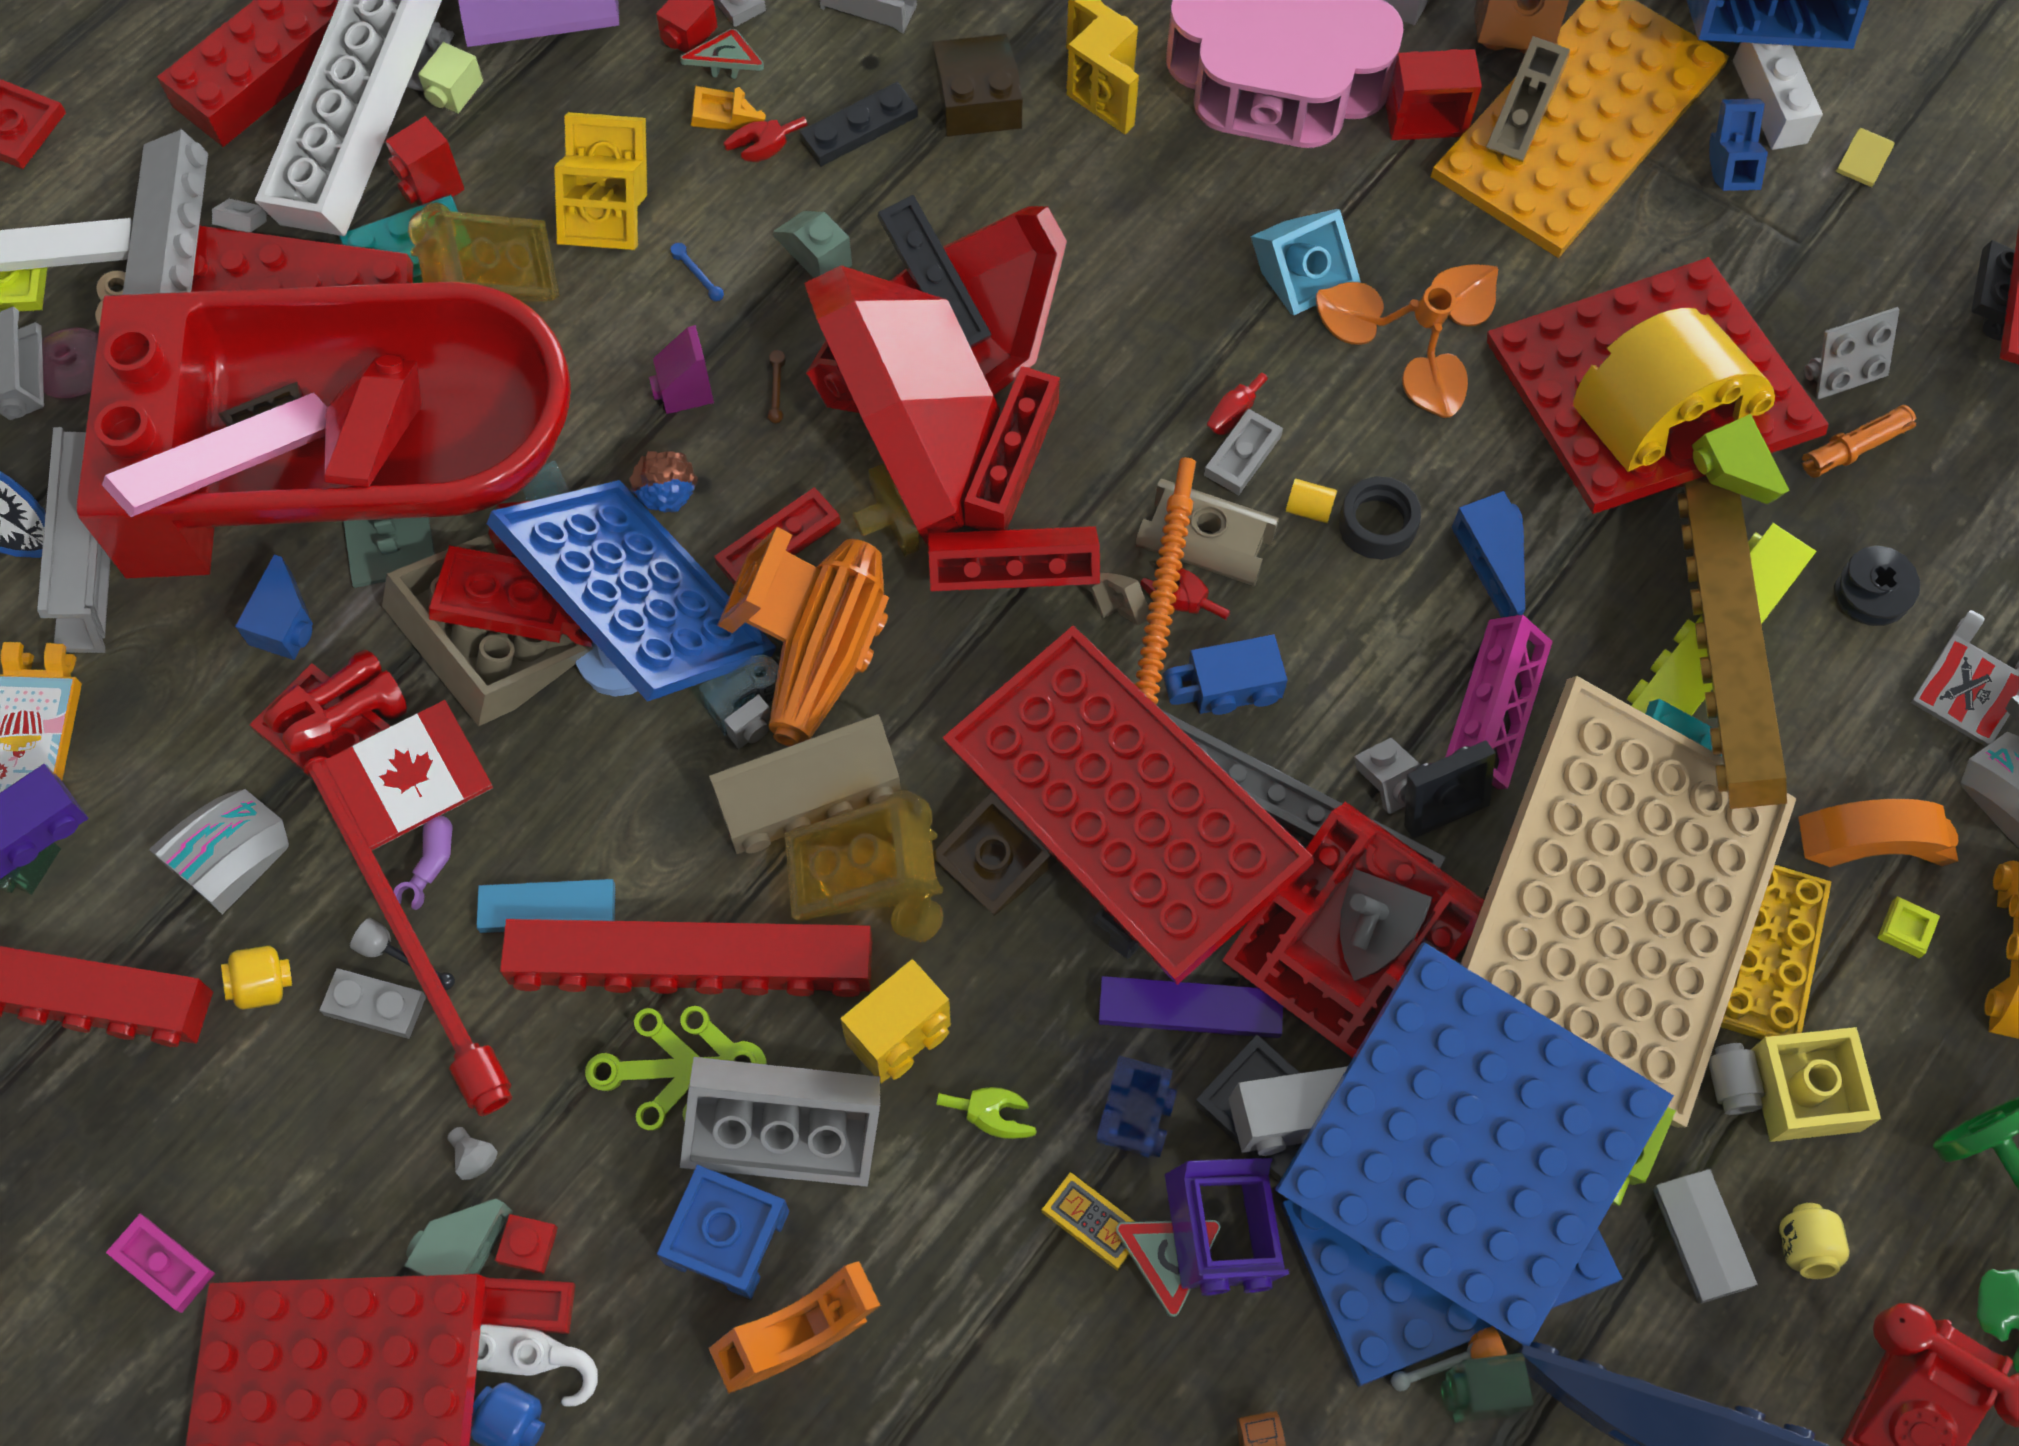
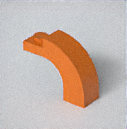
M1914 799L1867 800L1836 805L1798 817L1805 858L1828 867L1864 857L1886 854L1912 855L1940 866L1959 862L1956 846L1958 845L1957 831L1951 820L1946 819L1944 806L1938 803Z
M858 1261L845 1265L818 1288L795 1303L764 1318L733 1328L708 1349L728 1393H731L785 1371L830 1347L867 1322L865 1317L881 1305Z

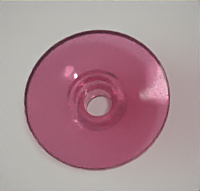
M66 328L56 331L42 340L44 394L55 398H74L92 390L98 343L97 333L85 328Z

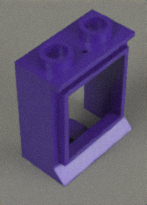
M1272 1158L1187 1161L1165 1174L1182 1289L1200 1288L1201 1295L1210 1296L1227 1293L1230 1291V1286L1243 1285L1244 1293H1256L1272 1289V1281L1289 1274V1270L1284 1269L1269 1181ZM1242 1185L1254 1259L1211 1260L1200 1186Z

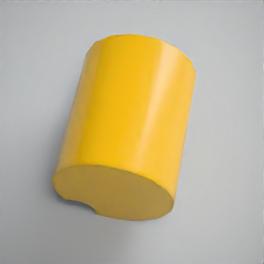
M1295 478L1285 512L1328 523L1337 490Z

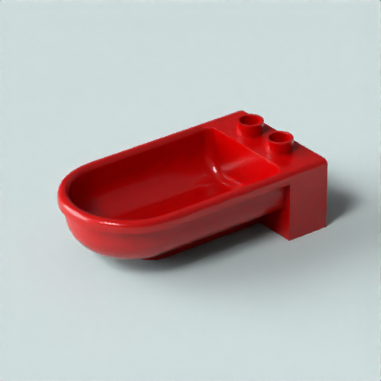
M428 282L105 295L102 304L77 498V514L81 522L127 579L210 575L215 527L451 517L476 513L498 505L517 494L537 476L548 461L566 421L570 405L571 384L568 364L554 332L531 307L508 293L479 284ZM396 355L402 360L417 361L422 406L369 487L325 483V436L133 517H130L102 486L104 477L107 474L225 428L226 425L222 422L218 413L294 382H298L302 397L315 393L328 407L338 392L375 357Z

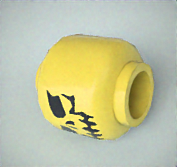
M1804 1203L1794 1207L1793 1213L1788 1214L1780 1222L1779 1233L1785 1261L1790 1268L1800 1272L1803 1277L1809 1279L1832 1277L1847 1262L1849 1247L1844 1224L1835 1212L1822 1209V1206L1816 1203Z

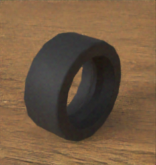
M1382 476L1362 479L1352 486L1343 500L1339 514V530L1344 542L1354 552L1366 558L1381 560L1396 557L1408 549L1416 536L1421 522V506L1416 494L1406 484L1394 478ZM1369 501L1386 502L1394 506L1402 514L1404 525L1401 531L1387 536L1373 534L1365 530L1357 522L1355 516L1358 506Z

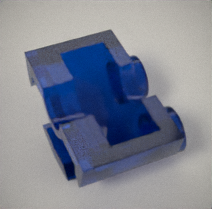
M1119 1055L1096 1142L1143 1156L1160 1158L1167 1133L1166 1130L1158 1128L1161 1115L1171 1117L1177 1089L1169 1087L1173 1070Z

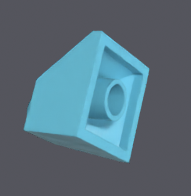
M1339 209L1286 220L1251 236L1262 274L1291 315H1296L1315 306L1318 290L1328 289L1347 282L1361 283Z

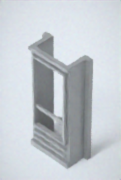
M53 427L37 611L40 618H56L54 644H64L67 647L66 653H105V644L102 638H105L111 559L81 522L77 514V498L86 432H64L62 427Z

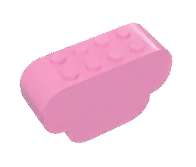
M1173 0L1166 64L1175 80L1188 88L1195 89V111L1199 118L1214 130L1296 147L1314 148L1331 142L1340 133L1344 118L1361 119L1369 117L1383 107L1387 99L1400 49L1403 22L1397 10L1384 0Z

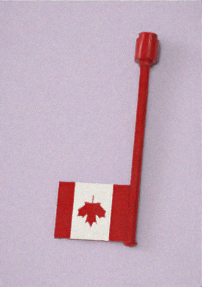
M443 700L330 758L315 756L309 759L304 765V773L310 774L456 1051L453 1056L455 1061L450 1065L449 1070L469 1108H475L479 1116H485L501 1109L512 1100V1095L509 1091L511 1083L492 1047H480L479 1043L472 1042L372 850L493 788L446 700Z

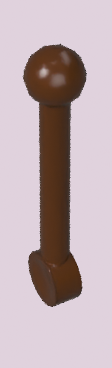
M774 350L769 355L770 364L773 366L772 408L769 410L767 417L771 423L775 424L780 423L784 416L782 410H780L781 367L785 364L786 360L785 354L780 350Z

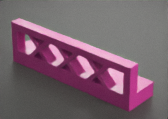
M1523 614L1489 620L1446 753V757L1462 747H1471L1485 740L1493 750L1496 747L1499 765L1497 770L1494 768L1492 782L1496 789H1508L1553 642ZM1528 639L1535 645L1531 661H1529L1526 648ZM1517 673H1519L1522 685L1520 697L1517 695L1515 686ZM1506 710H1508L1511 723L1508 734H1506L1503 721Z

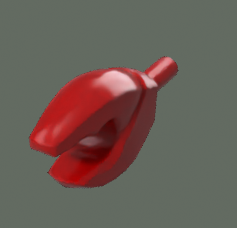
M805 117L780 126L777 120L752 122L734 132L724 141L723 146L729 151L746 146L752 142L756 143L743 150L741 158L748 162L764 161L777 154L787 143L786 134L803 128L808 124Z
M1261 372L1248 386L1239 384L1235 389L1229 391L1213 411L1207 426L1218 435H1225L1231 432L1245 412L1253 406L1256 391L1268 380L1266 374Z
M1183 568L1177 571L1180 574V579L1175 582L1178 585V590L1173 593L1176 596V602L1170 604L1174 607V611L1198 614L1200 609L1203 608L1224 620L1229 617L1230 610L1207 599L1209 589L1195 574ZM1143 578L1140 581V585L1150 596L1153 591H1156L1152 586L1154 581Z

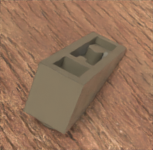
M1534 36L1532 37L1486 149L1523 162L1567 64L1570 49Z

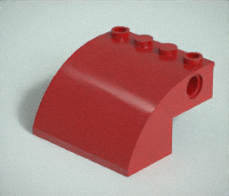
M1345 801L1342 805L1331 811L1307 846L1306 850L1313 856L1314 863L1249 920L1222 961L1353 1058L1420 944L1427 943L1456 961L1470 941L1485 900ZM1354 870L1365 872L1433 897L1418 933L1404 952L1380 972L1355 982L1344 959L1340 938L1341 909Z

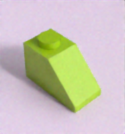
M1751 414L1704 434L1691 445L1694 450L1693 459L1696 467L1702 474H1706L1711 484L1765 504L1777 500L1790 491Z

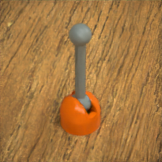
M1490 1326L1472 1335L1468 1342L1467 1352L1409 1373L1397 1371L1391 1377V1384L1394 1389L1405 1391L1412 1382L1469 1361L1484 1369H1494L1509 1363L1508 1356L1498 1331L1494 1326Z

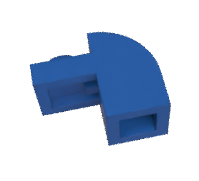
M1761 99L1721 100L1716 133H1711L1709 157L1713 179L1723 191L1761 190L1768 152L1758 142L1765 106Z

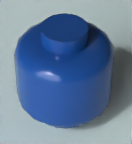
M508 1382L500 1383L494 1388L486 1387L473 1403L471 1423L473 1440L482 1446H535L545 1428V1423L540 1421L542 1413L540 1400Z

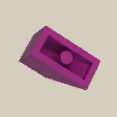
M696 325L689 326L653 358L657 375L649 376L654 400L663 399L666 414L714 403Z

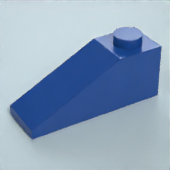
M1503 491L1460 507L1451 527L1501 618L1522 615L1525 611L1523 518L1517 505L1511 504Z

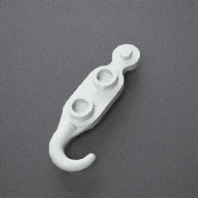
M490 1324L481 1325L477 1370L528 1376L561 1366L574 1367L582 1374L583 1384L576 1394L563 1397L562 1405H580L586 1402L594 1393L598 1383L597 1368L593 1359L585 1351L565 1346L535 1329Z

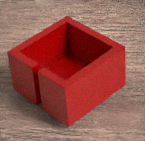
M1475 49L1398 53L1392 75L1393 81L1390 83L1386 99L1391 140L1461 137L1470 128L1482 88Z

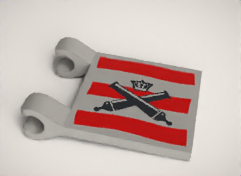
M1970 610L1959 621L1951 638L1910 703L1986 747L1996 739L2010 714L2005 708L2013 696L2019 695V661L2014 669L1970 644V641L1984 622L1982 615Z

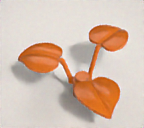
M1464 265L1447 269L1435 277L1420 301L1412 299L1407 306L1383 318L1380 317L1384 310L1381 296L1371 286L1359 282H1347L1328 289L1318 290L1316 305L1320 318L1326 328L1339 340L1355 345L1371 342L1376 335L1377 325L1385 326L1411 311L1415 312L1418 323L1425 328H1431L1432 333L1427 349V358H1414L1408 363L1403 372L1402 383L1404 391L1408 398L1420 408L1442 418H1451L1458 412L1465 400L1468 377L1463 363L1457 356L1447 353L1435 357L1439 333L1442 330V324L1448 316L1453 322L1461 326H1477L1490 317L1496 302L1498 267L1490 265Z

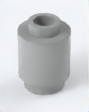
M1731 1043L1715 1048L1716 1055L1710 1057L1708 1065L1717 1103L1723 1105L1725 1114L1738 1115L1762 1109L1761 1098L1765 1096L1755 1052L1744 1049L1742 1043Z

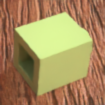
M445 42L441 44L418 73L426 99L438 108L445 107L458 114L483 83L476 56Z

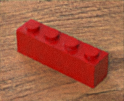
M1020 367L965 498V526L981 531L1008 529L1059 404L1060 377L1028 367Z
M1096 526L928 533L931 591L1100 584V544Z

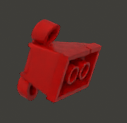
M1899 1303L1878 1314L1874 1320L1873 1332L1876 1341L1885 1350V1353L1864 1394L1866 1399L1861 1400L1841 1443L1846 1446H1967L1993 1404L1999 1417L2006 1424L2019 1428V1373L2007 1376L2013 1363L2010 1357L1999 1355L1955 1329L1950 1320H1933L1926 1310L1912 1303Z

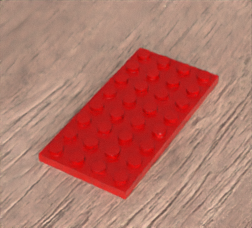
M1074 625L942 737L945 744L998 797L1027 830L1176 985L1314 863L1313 856Z

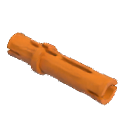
M1901 405L1849 433H1839L1831 437L1829 443L1804 454L1802 460L1805 461L1802 463L1803 468L1809 476L1817 478L1836 466H1847L1855 462L1862 453L1913 429L1916 426V422H1913L1916 420V415L1910 407Z

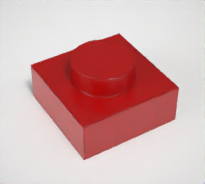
M509 1214L495 1261L500 1265L544 1275L558 1227L555 1224Z

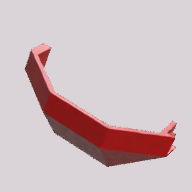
M1027 206L943 246L992 334L990 339L972 347L971 350L993 395L1016 379L1021 366L1030 368L1037 361L1067 243L1048 206ZM907 269L890 280L891 282L918 290ZM825 340L806 374L827 408L859 413L831 349Z
M842 265L805 282L804 284L816 319L858 411L921 537L927 544L928 533H950L963 527L965 523L964 501L995 429L1000 409L948 300Z

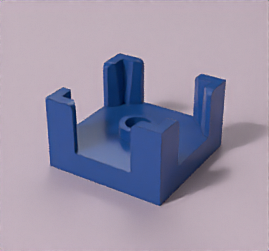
M697 1165L657 1255L664 1265L684 1273L688 1269L726 1285L730 1292L752 1300L760 1281V1275L757 1270L775 1229L781 1232L789 1214V1208L785 1199Z

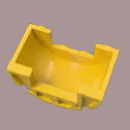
M1680 308L1653 316L1615 340L1607 348L1611 355L1599 368L1596 365H1591L1586 372L1573 401L1574 408L1626 471L1629 472L1642 465H1651L1662 456H1665L1669 428L1684 421H1692L1708 410L1722 404H1730L1735 400L1733 412L1735 420L1749 414L1758 416L1774 406L1775 394L1769 380L1708 314L1702 315L1694 308Z

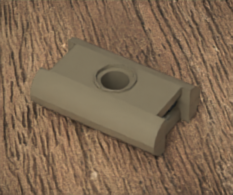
M1160 479L1154 506L1157 507L1152 521L1142 520L1135 546L1159 554L1158 550L1163 547L1160 539L1165 536L1162 528L1167 525L1164 517L1169 514L1166 511L1167 501L1174 494V482ZM1191 488L1190 498L1193 500L1192 514L1188 516L1190 524L1185 527L1188 530V535L1183 538L1186 541V546L1181 549L1184 552V557L1179 561L1255 586L1263 560L1257 557L1262 543L1272 544L1280 518ZM1203 530H1207V531H1211V532H1213V533H1212V534H1208V533H1204V532H1202V531H1203Z

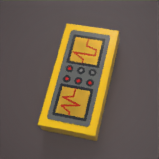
M1070 1172L1042 1208V1213L1111 1267L1118 1270L1128 1257L1129 1252L1117 1235L1116 1226L1121 1222L1135 1221Z

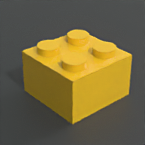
M913 959L840 1018L846 1044L874 1076L880 1077L881 1084L890 1076L895 1080L905 1074L914 1064L912 1058L925 1047L931 1050L938 1046L948 1036L949 1030L947 1028L951 1026L949 999Z

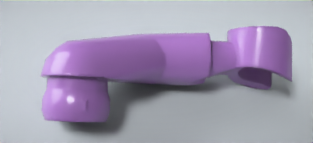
M440 815L424 824L423 857L412 871L414 876L410 882L400 883L393 891L400 904L403 891L412 888L415 897L411 908L418 910L422 907L425 897L423 893L424 887L428 882L430 884L448 862L451 855L453 827L447 817Z

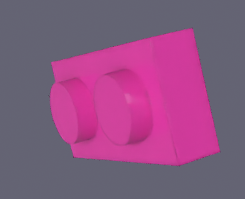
M141 1214L136 1217L106 1252L180 1313L188 1307L215 1275L211 1269Z

